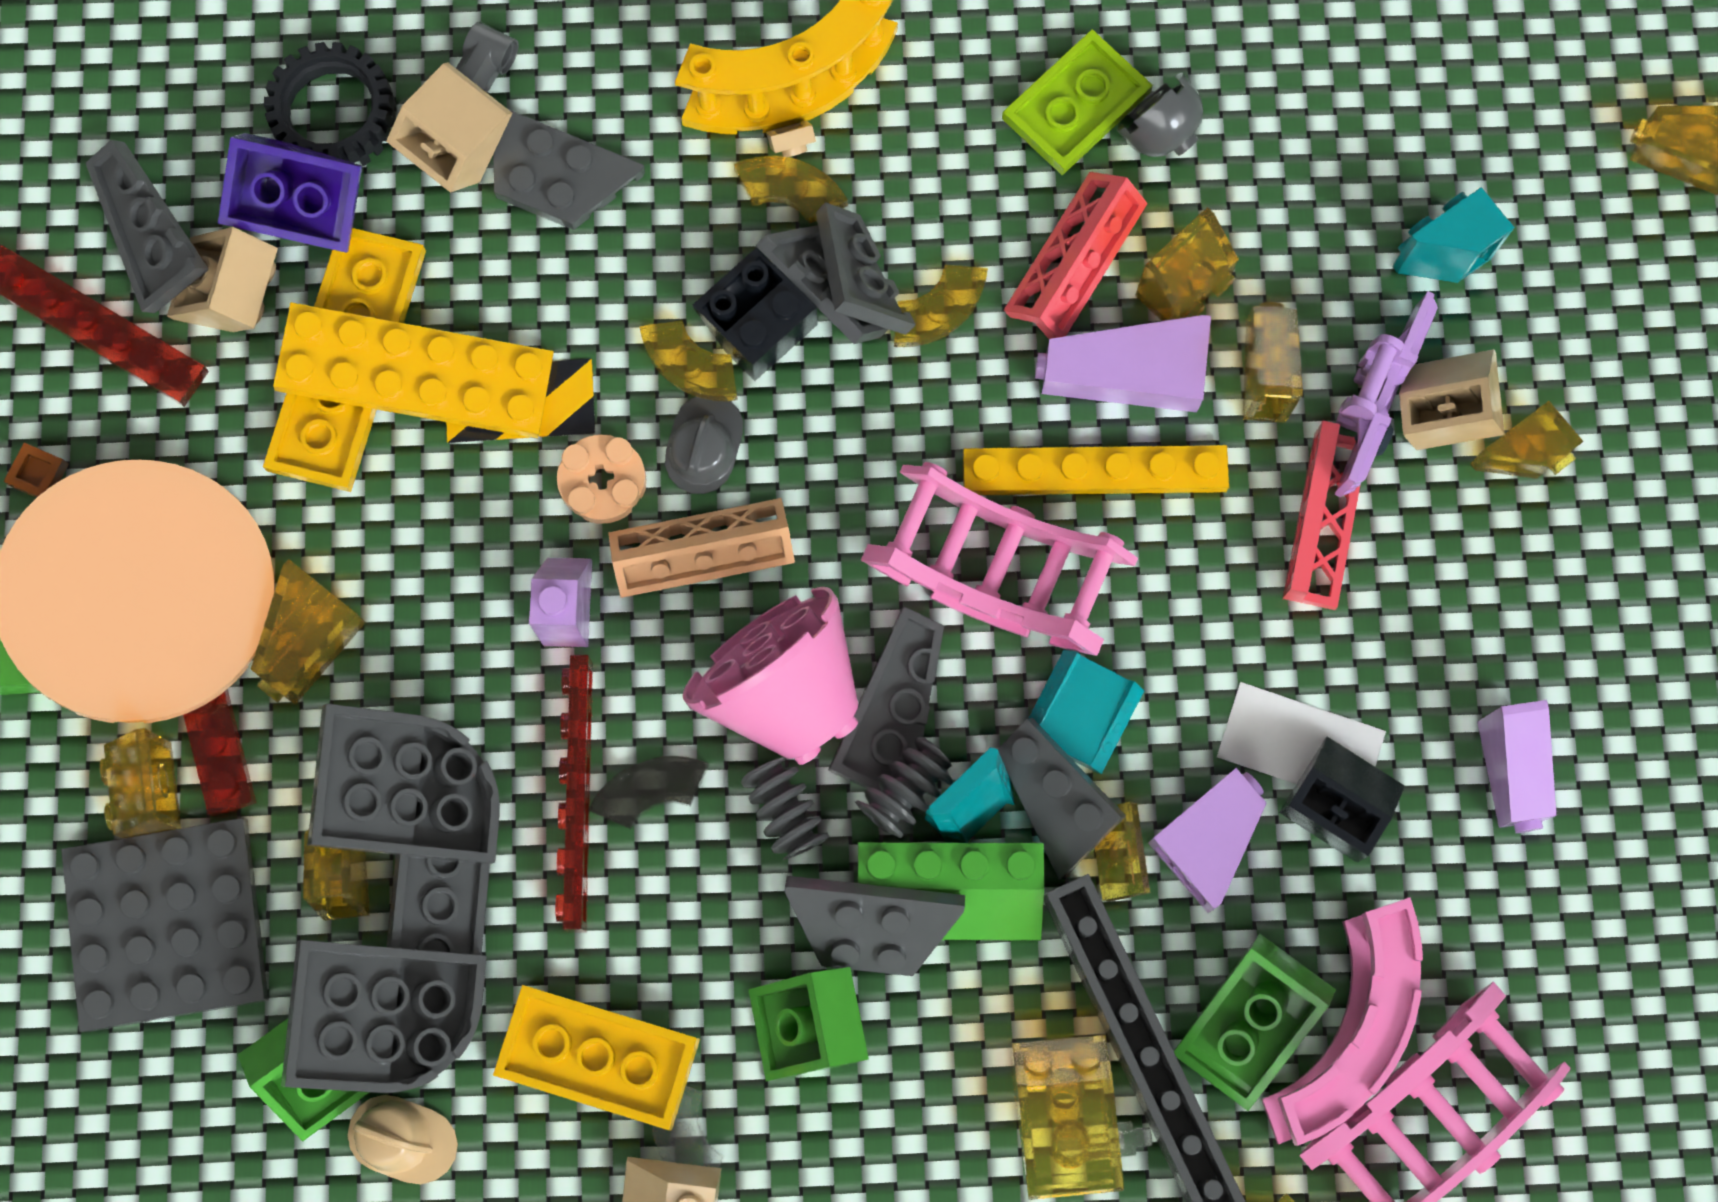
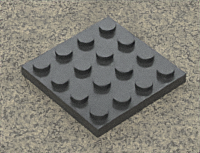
M240 818L61 849L79 1032L86 1033L269 1001L248 820Z

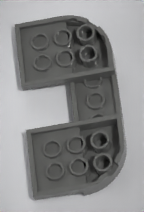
M334 704L322 706L307 846L395 854L386 947L306 940L297 941L281 1087L377 1093L407 1091L436 1079L438 1074L444 1071L456 1058L461 1057L474 1036L483 1003L487 956L482 955L489 869L490 864L495 863L500 802L496 780L488 762H483L477 751L470 745V739L440 720L420 715Z

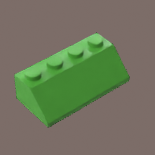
M858 842L859 884L965 895L964 913L942 940L1041 941L1044 902V843Z

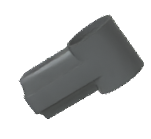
M476 22L465 38L462 50L463 57L456 69L488 93L499 74H506L513 65L518 53L519 43L516 39L488 25Z

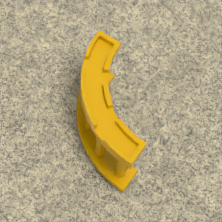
M840 0L826 16L806 31L785 41L761 48L721 50L690 43L675 80V86L692 90L681 118L682 125L704 132L719 134H737V131L763 129V133H766V131L811 120L832 109L848 98L854 92V88L868 74L871 75L889 50L897 33L898 23L883 17L893 0Z

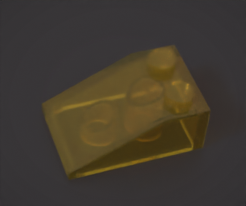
M1106 1035L1012 1043L1011 1071L1028 1199L1124 1191L1113 1078Z

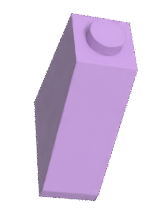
M547 558L532 577L529 625L543 646L588 647L592 559Z
M1547 700L1501 706L1477 722L1499 828L1514 826L1515 833L1543 829L1542 821L1557 816Z
M1237 768L1148 842L1207 913L1222 903L1266 806V801L1261 797L1264 791L1257 780L1247 772L1242 775Z

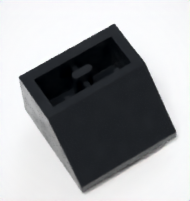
M757 247L692 304L694 310L724 351L754 381L760 378L818 325L817 307Z
M1327 736L1279 813L1350 859L1359 862L1369 857L1391 821L1405 785Z

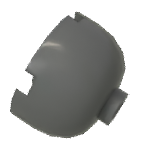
M1184 73L1174 76L1179 81V84L1170 88L1167 83H1164L1129 114L1132 119L1136 120L1128 128L1123 123L1118 126L1117 132L1138 153L1148 157H1163L1174 151L1180 156L1197 142L1198 138L1194 132L1202 123L1204 108L1201 96Z

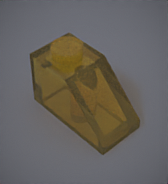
M1548 401L1484 449L1470 465L1475 471L1538 479L1548 470L1557 475L1577 459L1572 452L1584 441L1552 403Z

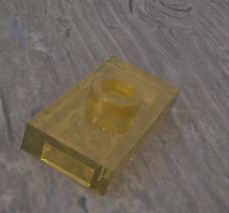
M1134 802L1116 805L1126 817L1095 847L1103 901L1110 902L1150 894L1138 805Z

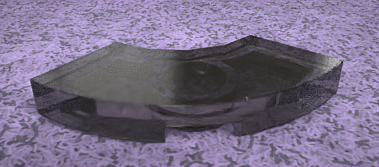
M661 756L641 762L628 769H624L609 780L596 795L588 811L631 830L640 816L655 806L677 803L691 807L709 764L698 759L683 756Z

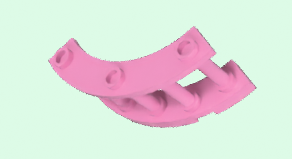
M924 462L922 466H902L900 473L918 484L916 492L894 541L888 542L887 546L868 544L861 561L906 587L909 586L911 580L933 591L930 599L982 622L1028 638L1031 630L1051 636L1049 644L1052 646L1095 656L1098 655L1104 639L1089 630L1090 623L1087 619L1111 562L1135 566L1138 560L1135 555L1123 547L1124 541L1106 532H1100L1098 536L1068 530L1034 519L1035 515L1018 506H1011L1010 509L949 479L947 477L948 472L945 469L930 462ZM935 494L960 509L935 565L928 567L911 557L913 552L910 550V547ZM975 516H978L1006 530L982 585H977L974 589L954 580V574L951 571ZM1025 536L1050 545L1052 548L1029 602L1023 603L1021 607L1001 600V595L998 591L1021 537ZM1069 552L1093 558L1071 613H1065L1064 618L1049 615L1045 608Z
M1411 898L1365 912L1360 916L1342 922L1348 940L1351 961L1350 991L1346 1010L1336 1035L1321 1058L1294 1083L1277 1093L1261 1099L1277 1144L1292 1139L1294 1146H1299L1341 1125L1353 1116V1113L1361 1108L1372 1095H1375L1396 1068L1407 1047L1416 1023L1422 990H1420L1421 961H1423L1422 942Z
M1493 981L1460 1005L1447 1022L1432 1036L1436 1042L1421 1056L1418 1053L1412 1055L1389 1076L1385 1082L1387 1085L1366 1104L1364 1103L1344 1123L1326 1134L1313 1139L1299 1156L1311 1170L1326 1160L1332 1165L1337 1163L1370 1202H1395L1352 1152L1354 1146L1350 1142L1368 1129L1372 1134L1378 1133L1424 1186L1422 1190L1405 1202H1437L1474 1170L1481 1174L1491 1168L1501 1157L1497 1150L1541 1105L1542 1107L1549 1105L1563 1093L1564 1088L1560 1083L1571 1068L1565 1061L1546 1074L1538 1067L1497 1020L1499 1014L1495 1009L1506 995ZM1475 1031L1478 1034L1483 1032L1530 1085L1517 1102L1470 1050L1473 1045L1468 1038ZM1447 1059L1451 1064L1456 1062L1503 1115L1501 1120L1481 1139L1433 1085L1435 1079L1431 1074ZM1409 1094L1413 1099L1419 1097L1466 1151L1461 1158L1441 1175L1436 1172L1392 1121L1394 1115L1390 1110Z

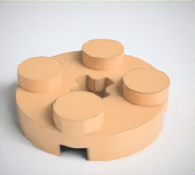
M601 434L588 436L579 440L576 444L568 446L562 454V461L557 471L558 490L567 507L575 514L582 516L584 520L596 524L619 521L632 512V508L638 503L640 498L642 499L646 490L647 479L642 459L626 439ZM599 469H605L606 473L614 474V479L607 481V488L599 489L597 483H590V477L596 475V471Z

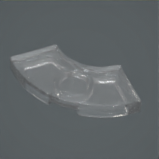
M688 1085L685 1087L672 1131L652 1125L657 1150L662 1161L720 1168L725 1156L710 1145L701 1129L699 1109L704 1093Z

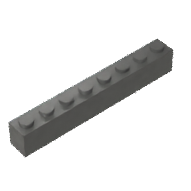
M1089 874L1044 895L1045 906L1185 1201L1245 1202Z

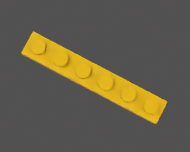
M1227 445L963 448V487L978 495L1227 492L1229 489Z

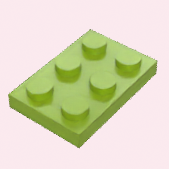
M1092 29L1003 111L1002 120L1063 175L1151 93L1153 85Z

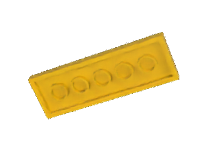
M352 228L349 252L345 253L336 250L331 252L314 307L404 323L425 257L426 250L424 246ZM286 393L263 468L267 472L351 492L377 409Z
M290 302L273 387L275 391L538 439L554 351Z

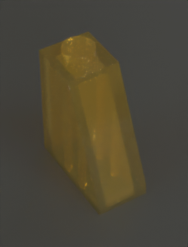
M1658 106L1648 120L1641 118L1638 121L1630 138V142L1636 144L1630 158L1631 161L1718 195V106Z
M1265 302L1259 306H1253L1246 319L1243 420L1287 422L1302 398L1303 393L1297 309L1285 308L1283 304L1277 302Z
M290 559L282 566L251 670L262 678L257 687L278 703L284 696L296 705L366 622Z

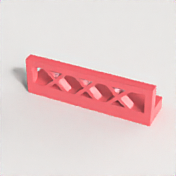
M1089 172L1004 308V311L1010 318L1035 323L1048 339L1064 337L1068 334L1148 204L1127 177ZM1098 187L1106 188L1100 198L1089 203ZM1085 222L1078 233L1068 238L1073 227ZM1063 256L1058 267L1046 273L1051 262ZM1041 291L1039 298L1032 308L1024 307L1029 297Z
M1323 420L1314 433L1283 599L1336 610L1338 608L1360 486L1356 487L1354 492L1344 495L1347 499L1345 508L1331 515L1325 506L1328 488L1335 484L1338 486L1343 472L1340 474L1333 465L1336 446L1353 450L1356 441L1355 437L1339 434L1340 424ZM1343 516L1342 527H1340L1336 520ZM1329 525L1338 538L1339 543L1337 550L1324 557L1317 548L1320 530ZM1336 557L1334 569H1332L1328 562ZM1319 567L1322 568L1331 581L1329 596L1309 592L1312 572Z

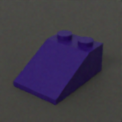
M248 133L230 137L218 224L347 253L349 252L362 166L279 140Z

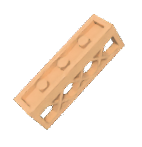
M782 498L608 532L612 565L621 598L795 563ZM776 515L777 519L755 522L759 518ZM729 526L724 530L712 531L714 527ZM679 534H684V535H685L683 538H679V539H674V540H669V539H668V538H670L671 536H674V535H679ZM641 543L640 546L625 550L620 548V546Z

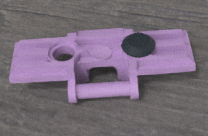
M1429 291L1414 307L1402 335L1399 338L1387 334L1379 335L1370 343L1358 364L1361 368H1358L1353 381L1362 386L1358 396L1353 394L1351 398L1347 397L1344 400L1336 423L1340 424V426L1357 432L1354 438L1356 443L1335 492V495L1338 497L1354 492L1356 487L1360 486L1361 482L1366 479L1374 458L1384 453L1393 435L1392 418L1389 417L1388 411L1399 385L1403 384L1406 376L1418 359V354L1438 309L1434 300L1435 294Z

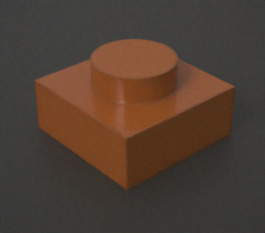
M23 443L3 482L10 487L37 498L61 480L69 464L62 458Z

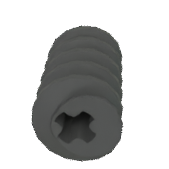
M920 735L915 739L918 751L907 748L902 752L906 764L894 761L890 765L893 777L882 774L877 778L881 791L869 787L864 792L869 805L858 800L855 801L861 811L880 829L899 838L904 835L898 825L900 819L914 825L916 820L910 809L914 806L926 812L929 808L923 795L927 793L938 798L941 795L935 784L938 780L948 785L954 783L948 772V769L952 767L949 759L932 742Z
M785 757L775 759L750 771L741 780L744 788H756L748 798L750 803L764 804L757 811V819L759 821L773 820L763 832L766 837H780L772 845L771 849L774 854L788 853L783 860L800 855L820 845L830 837L828 832L813 833L812 829L822 819L820 816L806 817L805 812L814 802L813 800H798L797 796L806 788L805 783H790L789 780L799 769L798 767L783 768L782 763L787 759Z

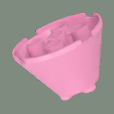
M828 587L813 588L811 592L815 597L802 602L796 595L781 602L751 621L710 655L715 664L703 677L697 671L688 681L683 691V700L688 707L787 759L794 758L799 765H803L815 758L821 750L820 746L835 736L836 739H840L852 732L858 725V721L854 717L858 709V700L838 598Z

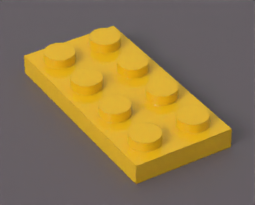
M522 985L493 1076L672 1131L700 1039Z

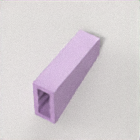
M1199 315L1049 339L1046 353H1038L1035 379L1043 380L1041 394L1197 412L1204 396L1211 316Z

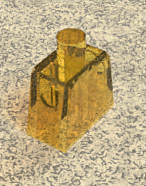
M309 829L306 830L304 833L303 899L324 921L370 916L366 852L307 846Z

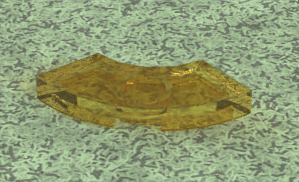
M761 156L734 164V170L753 206L766 202L784 203L800 211L810 224L817 221L816 212L825 202L840 208L848 206V199L839 186L824 172L806 162L782 156Z
M945 264L940 281L929 293L915 300L898 301V306L902 313L910 312L916 325L907 335L895 332L894 347H915L929 344L949 335L962 325L979 303L986 284L988 268Z
M682 320L639 326L642 341L651 362L671 384L688 394L713 401L738 400L730 354H714L698 347L688 336Z

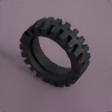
M324 42L315 43L316 51L310 52L307 46L300 48L298 51L301 57L295 59L291 54L284 59L286 68L276 67L272 73L275 82L268 80L266 91L269 97H264V107L267 112L265 117L274 138L352 163L360 161L362 166L370 163L369 154L373 152L378 156L384 150L382 142H386L390 134V127H393L396 120L394 111H397L391 86L379 65H376L373 58L367 53L362 55L358 48L351 45L346 50L344 45L338 42H333L331 49H328ZM326 74H347L358 78L368 87L371 94V112L366 123L354 135L336 143H314L304 139L294 129L290 120L291 105L296 94L309 81Z

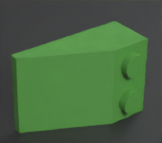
M1259 933L1175 1048L1174 1053L1179 1060L1249 1111L1330 1006L1336 989Z

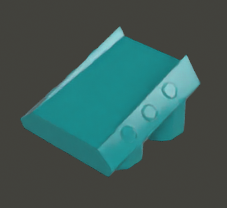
M1064 649L1029 718H1033L1073 761L1098 774H1102L1144 690L1135 681L1128 680L1081 656L1078 652Z
M990 747L927 809V815L924 819L946 843H968L1006 804L1015 805L1012 782L998 749Z

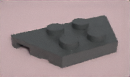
M511 111L512 116L493 154L494 193L497 199L572 230H575L587 221L593 211L605 207L616 198L615 193L633 179L637 182L645 174L643 164L514 111Z
M787 876L785 884V894L820 965L823 967H850L851 970L914 976L964 913L965 895L795 876Z

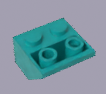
M1482 187L1469 196L1461 192L1442 208L1444 213L1432 220L1430 216H1426L1408 231L1410 237L1398 247L1401 253L1392 267L1398 274L1458 283L1490 261L1515 227Z

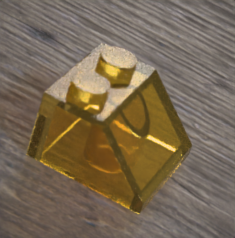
M1207 207L1144 267L1135 296L1161 321L1199 316L1205 308L1202 302L1212 293L1217 297L1220 296L1236 278L1232 273L1239 259L1213 211Z
M141 728L104 744L105 758L100 760V775L104 785H108L110 803L105 804L104 814L106 824L109 830H113V835L120 838H128L181 829L172 743L146 728Z

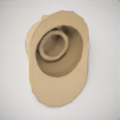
M381 1095L370 1098L357 1108L350 1120L348 1129L350 1150L358 1162L373 1171L406 1183L421 1185L436 1181L448 1172L456 1159L458 1142L455 1130L447 1118L432 1109L400 1097Z

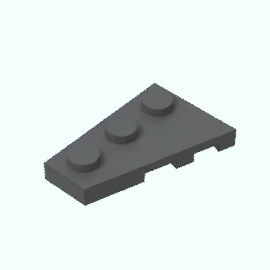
M825 202L816 212L834 311L907 335L916 324L910 312L902 313L895 297L900 292L894 280L885 279L877 264L881 255L861 215Z
M818 225L767 234L756 245L853 344L881 338L889 330L834 311Z
M1027 718L998 748V751L1041 843H1044V850L1058 879L1062 880L1078 866L1126 815L1033 718Z

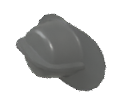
M702 394L691 398L680 408L674 420L665 454V467L669 478L678 488L691 494H706L719 489L728 480L734 468L743 435L742 416L731 400L718 394Z

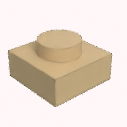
M807 120L766 131L770 149L774 153L782 152L783 157L804 153L807 151V144L816 142L812 124Z

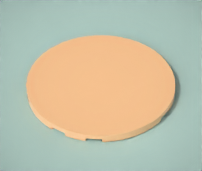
M140 459L120 460L86 468L57 482L39 495L24 510L6 536L0 550V639L17 669L35 689L49 700L75 712L77 715L109 723H153L187 714L204 706L232 686L247 670L248 664L256 655L260 645L264 643L274 611L275 595L274 570L265 538L251 514L234 495L209 477L192 469L162 461Z

